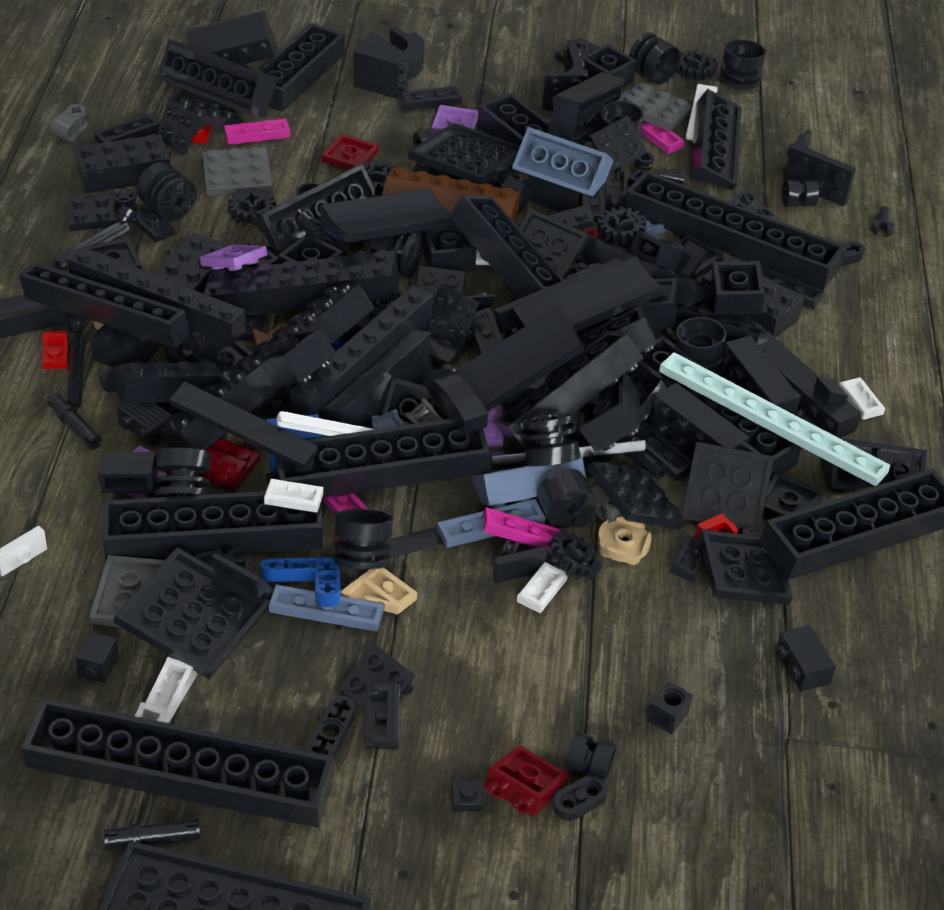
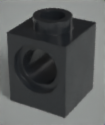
M668 681L651 702L647 721L672 735L688 715L693 694Z

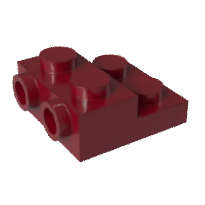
M219 438L205 450L211 453V471L199 474L198 477L209 479L211 484L235 493L261 461L260 453Z
M518 745L490 767L484 788L488 789L492 797L501 798L513 804L517 812L535 817L549 805L551 796L566 783L569 773L523 746Z

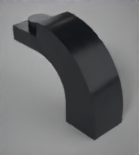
M397 26L390 28V43L407 54L409 69L406 80L408 81L416 77L424 67V41L416 32L407 34Z

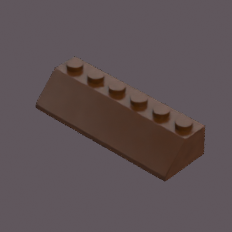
M403 167L393 168L390 171L382 196L431 189L438 201L450 213L462 195L492 196L513 222L518 217L520 192L514 191L511 188H496L490 184H476L465 179L455 180L445 175H429L424 171L414 172Z

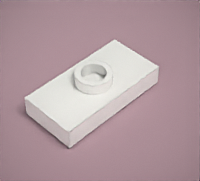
M861 377L839 383V386L848 395L846 400L861 412L860 417L862 420L884 414L885 407Z
M271 479L264 497V503L318 512L323 496V487Z
M40 526L33 528L0 548V575L2 577L47 550L45 532Z
M544 562L518 594L517 602L541 613L566 582L568 576L565 575V571Z

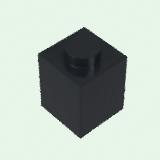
M89 632L75 657L78 676L84 677L87 680H97L105 683L119 658L117 640Z

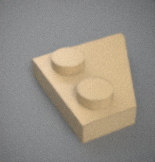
M385 568L370 569L341 591L342 597L384 604V611L399 614L417 600V592Z

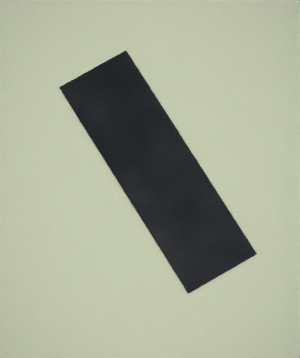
M437 526L386 540L391 544V550L389 551L391 558L443 544L437 531Z

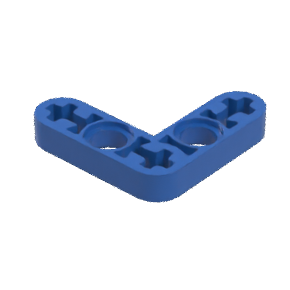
M272 558L263 560L260 563V577L265 581H315L316 604L323 607H333L340 603L339 564L335 563L334 558Z

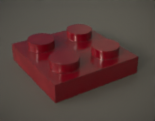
M341 133L322 154V162L346 170L361 164L364 166L365 161L370 163L378 154L379 145Z

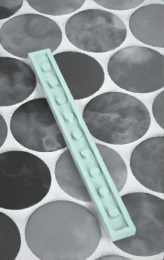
M675 352L660 365V373L874 486H877L889 472L890 465Z

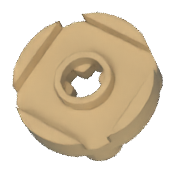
M621 516L616 517V521L609 523V520L601 525L598 533V545L600 547L599 552L603 557L635 565L649 552L651 534L650 531L648 533L645 530L643 523L629 522ZM623 537L628 538V541H622Z

